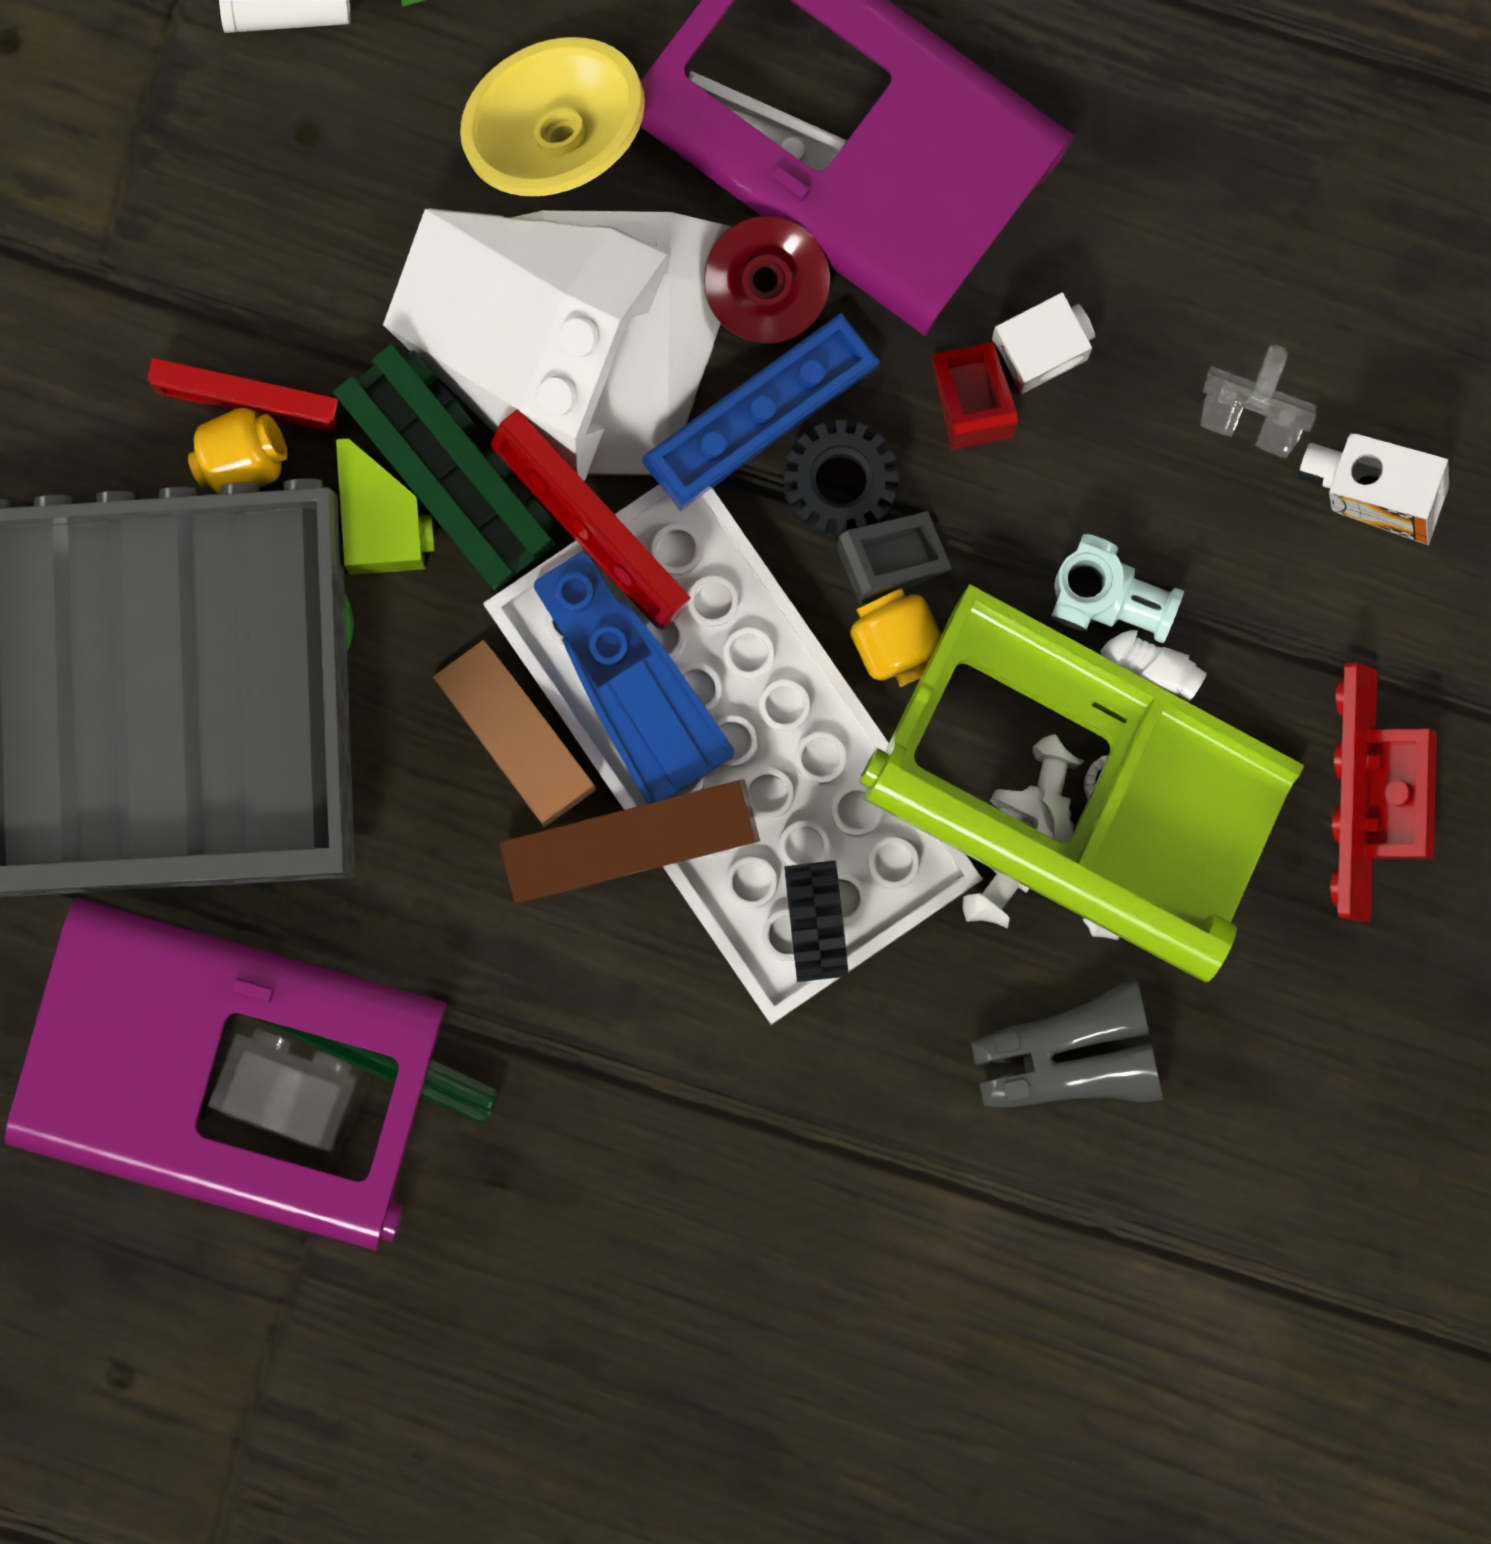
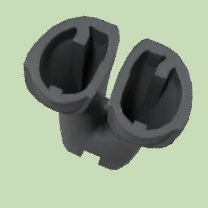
M1138 979L1116 986L1093 1000L1071 1010L995 1031L971 1042L975 1065L1011 1063L1010 1059L1023 1057L1026 1070L1025 1074L1013 1076V1073H1010L998 1079L980 1083L983 1107L1012 1108L1079 1098H1111L1133 1102L1163 1101L1151 1043L1062 1062L1053 1060V1057L1060 1053L1085 1046L1150 1036Z

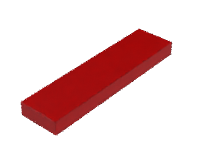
M518 409L504 419L490 443L492 450L501 456L514 474L657 629L663 631L678 618L691 597Z

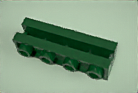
M391 343L372 359L376 365L357 380L351 376L337 387L333 393L491 588L499 593L558 546L547 533L557 524L533 495L524 503L508 485L516 475L501 456L495 453L492 448L483 454L468 434L475 430L477 426L455 399L452 398L443 405L428 386L437 380V377L413 349L406 356H403Z

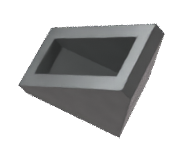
M928 511L848 530L840 534L838 538L837 551L861 607L897 589L902 588L905 590L952 569Z

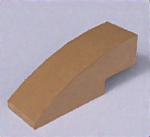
M485 640L479 642L433 676V679L544 828L596 791L592 781Z

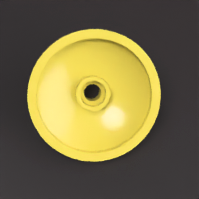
M566 37L533 44L501 61L485 75L472 92L466 103L461 120L460 136L463 151L476 174L490 186L500 191L519 196H546L572 190L601 175L629 148L643 119L645 107L644 90L638 74L628 58L604 42L581 37Z

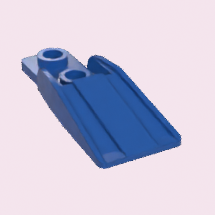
M578 553L535 581V592L564 637L561 639L604 730L647 804L670 798L733 758L734 749L664 647L624 601L618 603L588 554Z

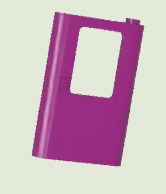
M702 0L641 80L644 90L645 107L640 127L759 215L784 218L806 229L821 246L831 268L922 335L926 336L942 310L1035 186H1040L1055 169L1072 144L1075 135L890 0H790L886 70L891 77V83L830 165L824 170L815 171L693 83L685 75L687 64L736 1Z
M76 897L69 908L62 928L5 1132V1144L378 1251L382 1240L394 1242L402 1218L404 1205L393 1202L395 1187L447 1003ZM231 1014H244L387 1055L396 1060L399 1067L397 1079L372 1167L366 1179L361 1181L349 1179L206 1138L200 1134L197 1128V1121L224 1026Z

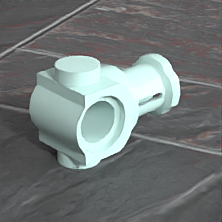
M1083 534L1076 552L1065 559L1056 575L1054 590L1057 601L1051 618L1063 625L1081 631H1087L1089 623L1094 621L1112 627L1119 619L1153 632L1154 640L1164 644L1184 591L1175 587L1169 592L1135 579V568L1120 562L1116 555L1118 547L1115 544L1093 535ZM1083 567L1096 572L1101 580V592L1088 598L1080 597L1073 593L1068 584V574L1071 571Z

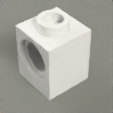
M1062 292L996 326L992 341L1020 394H1023L1087 361L1092 350L1089 340L1095 338V332L1080 304L1070 307Z

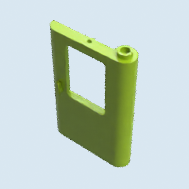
M969 584L955 606L885 752L879 748L874 750L862 771L859 783L868 787L864 796L865 801L1207 983L1218 972L1233 945L1237 926L1231 923L1232 918L1285 798L1296 779L1300 776L1304 765ZM957 665H970L1096 733L1109 743L1110 754L1068 842L1062 843L1054 840L922 769L915 762L914 754Z

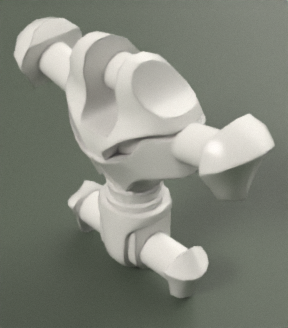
M1052 734L1041 738L1033 746L1036 760L1043 762L1037 787L1030 785L1023 791L997 789L994 791L990 801L1000 811L1054 840L1064 843L1071 839L1075 827L1070 819L1072 815L1069 809L1070 798L1061 796L1067 768L1075 769L1084 761L1066 750L1057 735ZM992 869L996 876L982 894L977 893L963 896V912L967 922L982 920L1008 928L1010 918L1002 909L1018 888L1025 893L1028 892L1029 888ZM1083 919L1084 923L1089 927L1092 937H1107L1115 940L1120 938L1097 924Z

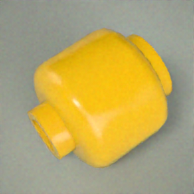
M246 406L198 426L194 435V451L189 453L188 462L197 483L202 488L211 486L219 495L221 494V486L225 484L255 483L259 484L261 488L275 482L281 473V462L287 459L288 453L284 437L275 420L267 413L260 415L254 409Z
M900 588L856 609L860 619L851 626L850 634L869 675L876 680H886L895 676L900 687L920 679L942 634L926 600L920 595L911 594L906 596L903 589Z

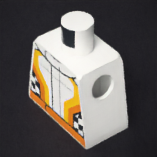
M1350 434L1343 452L1310 442L1301 463L1298 479L1330 488L1331 508L1338 514L1429 545L1449 489L1448 459L1359 434ZM1365 476L1378 478L1376 482L1369 485L1357 483L1360 478Z

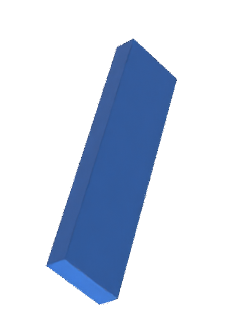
M841 313L643 456L641 462L681 511L874 371L880 361Z

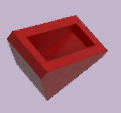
M991 342L932 354L933 367L951 451L1013 438L1018 424L1017 411L994 343Z

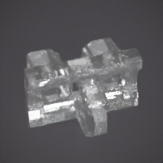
M1274 344V346L1269 347L1255 382L1210 366L1202 391L1207 393L1204 401L1201 426L1219 434L1232 437L1243 407L1266 416L1257 438L1256 446L1264 451L1287 458L1298 442L1302 431H1311L1317 416V405L1275 390L1288 352H1286V348Z

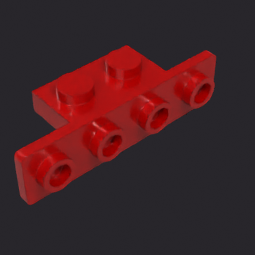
M1346 662L1344 666V679L1339 680L1336 688V706L1339 715L1343 717L1342 742H1338L1334 753L1335 773L1337 778L1341 780V804L1335 807L1332 818L1333 836L1335 841L1339 843V869L1333 871L1330 892L1334 906L1338 907L1339 918L1355 922H1370L1373 859H1434L1437 732L1431 729L1376 730L1377 670L1359 662Z

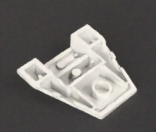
M428 208L424 210L383 325L410 351L414 349L434 375L494 433H496L500 423L518 409L585 482L605 429L591 422L595 408L629 319L649 313L671 253L616 227L563 224L559 221H534L505 218L501 215Z
M543 210L512 217L534 221H559L563 224L616 227L671 253L649 313L629 319L591 419L592 423L605 429L587 476H652L641 462L643 456L687 424L706 365H708L714 348V342L721 323L712 313L705 296L704 269L713 245L732 226L673 212Z

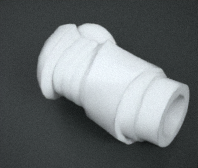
M1129 630L1109 640L1100 650L1105 658L1187 702H1190L1207 674L1198 668L1196 663L1189 660L1190 655L1166 647H1156L1152 643L1149 644L1147 641L1137 638L1138 630Z

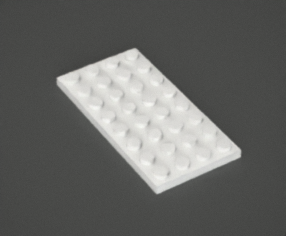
M657 485L617 512L615 516L691 597L678 618L663 631L657 629L577 541L568 545L483 604L623 810L647 803L604 730L577 676L561 640L564 637L534 589V583L538 578L578 553L588 554L618 603L624 601L660 642L734 749L732 759L670 798L745 779L760 841L666 865L663 868L770 1025H772L839 979L830 978L797 982L784 866L836 860L848 972L967 892L983 879L966 854L864 800L868 787L859 783V778L874 750L879 748L885 752L889 744L713 488L680 511L663 488Z

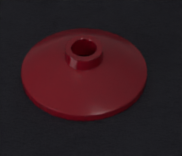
M754 217L735 224L715 242L705 264L704 291L712 313L731 333L752 342L778 343L801 334L818 318L829 293V266L821 246L806 229L797 223L780 217ZM762 267L770 268L776 277L775 285L766 292L759 291L753 284L754 273Z

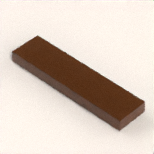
M745 779L510 839L499 842L514 903L519 904L760 841Z

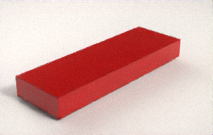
M155 358L151 360L147 377L148 382L158 395L230 411L247 406L257 411L260 415L269 414L275 421L334 434L335 431L339 432L344 412L337 398Z

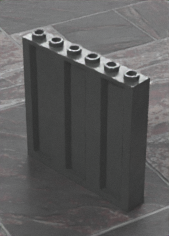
M287 480L284 482V490L260 492L259 484L230 483L221 486V494L203 496H197L196 488L168 487L158 490L159 498L135 500L133 492L105 491L96 494V502L72 504L71 496L43 495L34 497V506L16 508H10L9 500L0 499V897L355 878L340 496L329 487L323 488L322 480Z

